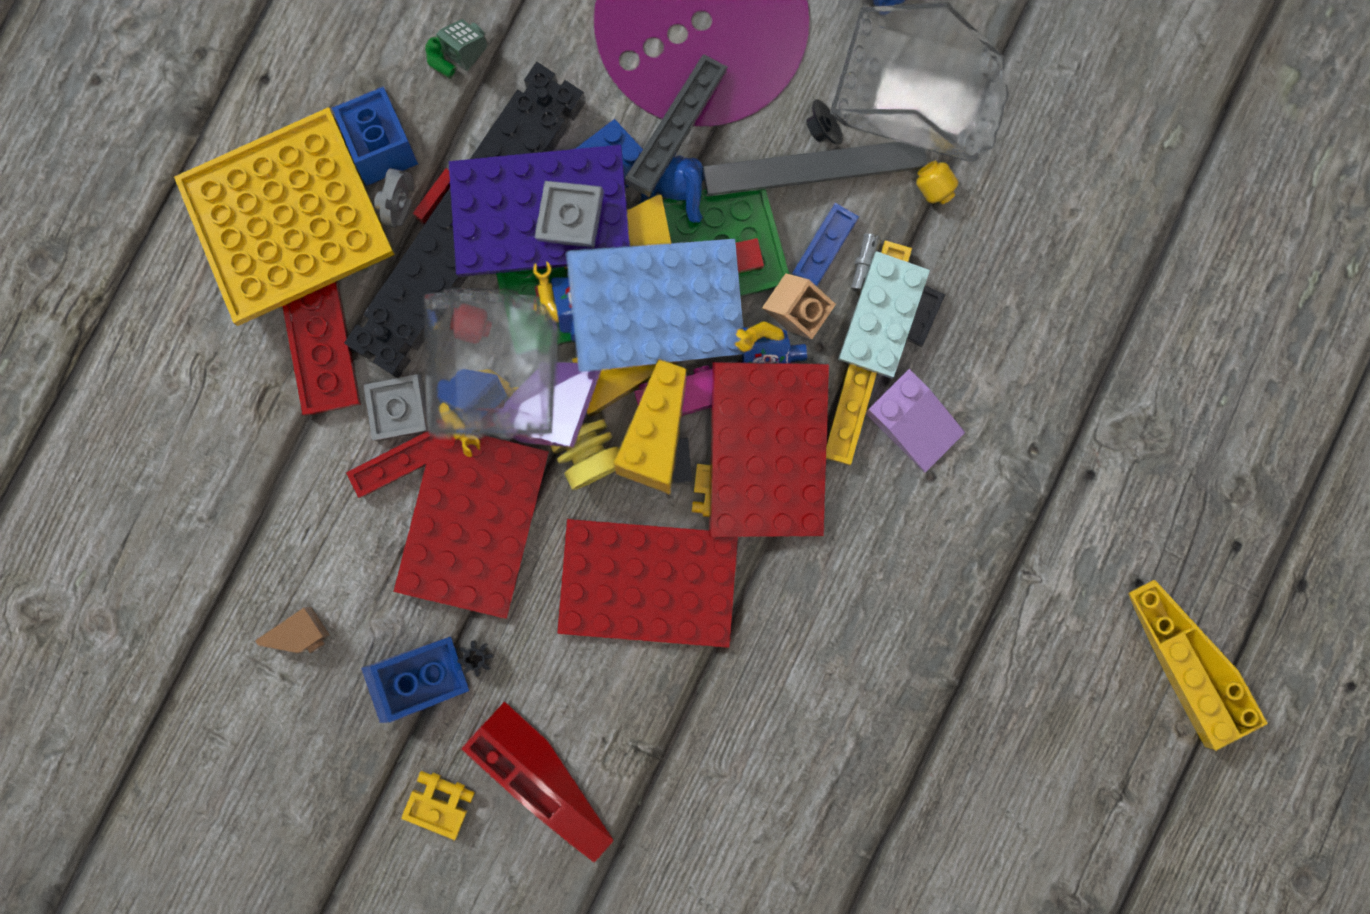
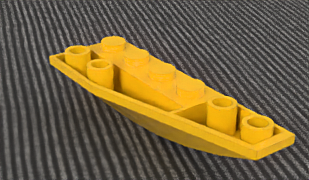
M1152 580L1128 593L1160 665L1204 747L1216 751L1268 724L1240 672L1156 580Z

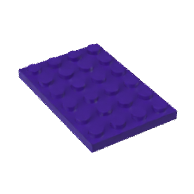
M621 145L449 161L455 263L458 277L533 270L535 263L537 269H547L546 262L550 264L551 268L568 267L566 252L630 247ZM545 181L602 187L604 194L594 247L541 242L535 239Z

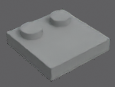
M545 181L535 239L541 242L594 247L604 194L602 187Z
M416 374L364 385L372 441L402 437L430 430L421 375Z

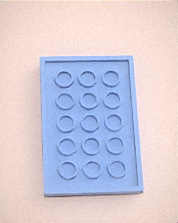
M735 239L566 252L579 372L657 364L659 359L666 362L744 354L742 350L734 345L735 342L741 340L736 336L737 330L743 328Z

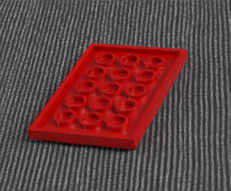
M713 362L709 535L711 537L824 536L829 364Z
M436 424L393 592L507 619L549 451L467 431L466 434L468 436H476L480 442V450L473 444L467 446L472 452V457H467L463 453L462 441L460 439L456 440L444 425Z
M567 519L557 634L729 648L738 537H711L709 530Z

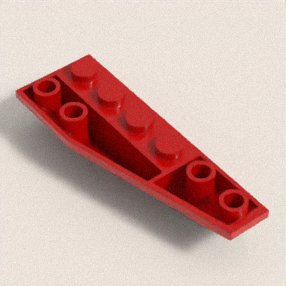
M506 701L501 704L461 748L462 751L523 806L592 862L595 863L614 841L549 741Z

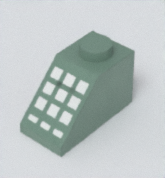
M463 19L440 29L436 34L445 55L466 71L471 68L488 47L484 37L485 32L477 24L472 22L470 25Z

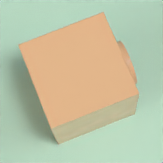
M786 273L762 309L789 332L813 339L836 304L809 279Z

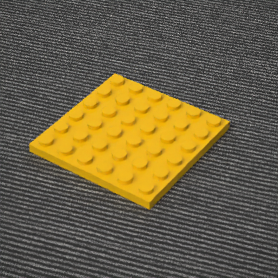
M329 107L174 177L231 319L236 326H240L395 255L336 119Z

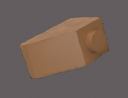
M304 607L256 639L255 642L258 646L295 653L308 650L311 654L325 645L323 640L330 636L313 608Z

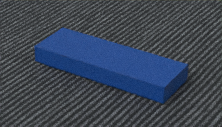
M835 202L792 275L809 279L814 285L818 286L859 216Z

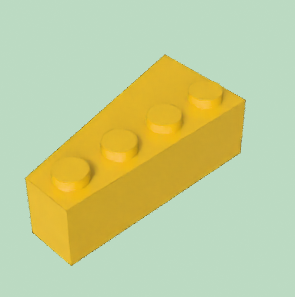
M660 359L658 360L614 462L616 474L670 495L687 382L685 368Z

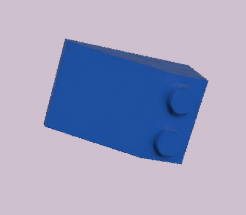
M384 86L332 108L354 163L366 186L384 179L390 168L403 171L418 165Z
M451 636L361 668L380 723L392 722L469 691L461 665L457 663L459 659Z

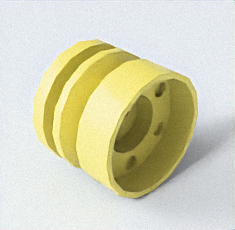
M604 419L582 424L573 448L550 446L553 453L567 450L557 460L559 464L573 462L574 465L564 473L573 491L615 472L614 462L619 449L617 446L604 449L603 445L612 438L610 432L597 435L607 428Z

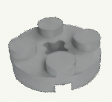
M388 169L383 190L376 194L374 204L375 208L380 209L382 224L397 228L396 225L402 226L406 221L413 201L408 199L409 190L414 191V180L411 173Z

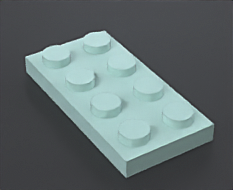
M876 251L838 360L892 379L895 375L930 270Z

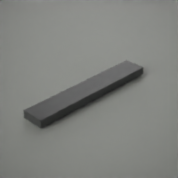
M705 54L702 55L625 177L624 183L650 197L725 76L728 69L726 65Z

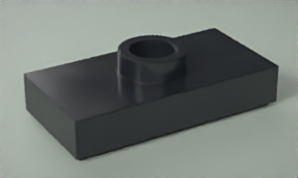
M924 286L906 341L920 347L923 346L946 294Z

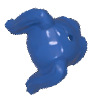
M681 155L675 156L650 197L641 193V200L638 205L659 193L665 198L686 201V212L689 220L693 223H700L703 218L699 210L702 181H704L702 163L697 158H686Z

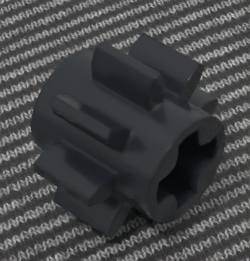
M476 640L471 641V649L466 647L460 648L464 656L457 660V663H464L466 667L463 672L464 674L474 670L476 677H479L481 675L480 668L483 667L486 670L492 668L487 662L488 659L495 655L492 653L488 654L485 650L488 647V643L477 647ZM474 651H476L477 655H482V661L478 662V666H476L475 661H470L469 656L474 655Z

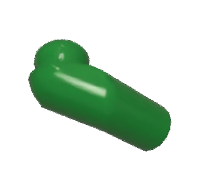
M437 37L429 38L425 45L427 64L449 79L452 78L455 74L456 66L444 59V52Z

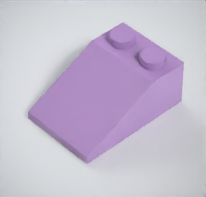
M910 369L866 411V415L924 473L965 433L933 392Z

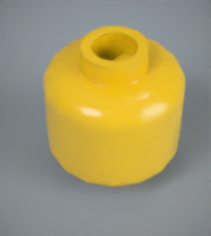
M935 160L919 170L916 185L929 203L940 202L945 204L955 197L954 191L958 187L959 181L947 163H938Z

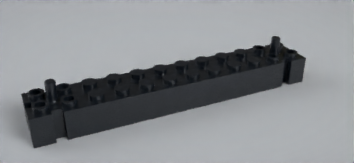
M536 61L524 79L526 85L524 93L517 89L470 159L554 151L567 132L566 119L570 118L574 121L586 104L584 92L564 80L562 85H559L556 74ZM450 189L363 314L369 319L365 326L362 328L356 325L344 342V344L370 361L375 355L376 358L373 360V363L396 378H400L411 361L406 357L411 347L416 351L419 350L468 277H458L456 274Z

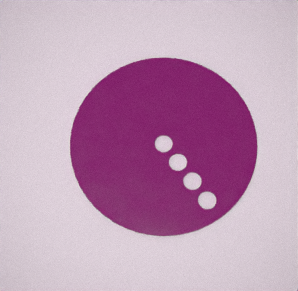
M596 0L594 34L601 61L615 85L635 105L660 119H663L703 54L726 65L728 69L725 76L694 124L697 127L718 126L744 119L758 112L772 102L787 87L794 77L806 50L809 35V8L807 0ZM699 11L707 12L712 18L711 26L703 31L695 29L691 23L692 16ZM676 24L684 26L688 32L687 39L680 44L672 43L667 36L669 28ZM649 38H658L664 45L663 52L657 57H650L643 50V45ZM626 51H633L639 56V65L634 70H625L619 64L620 56Z

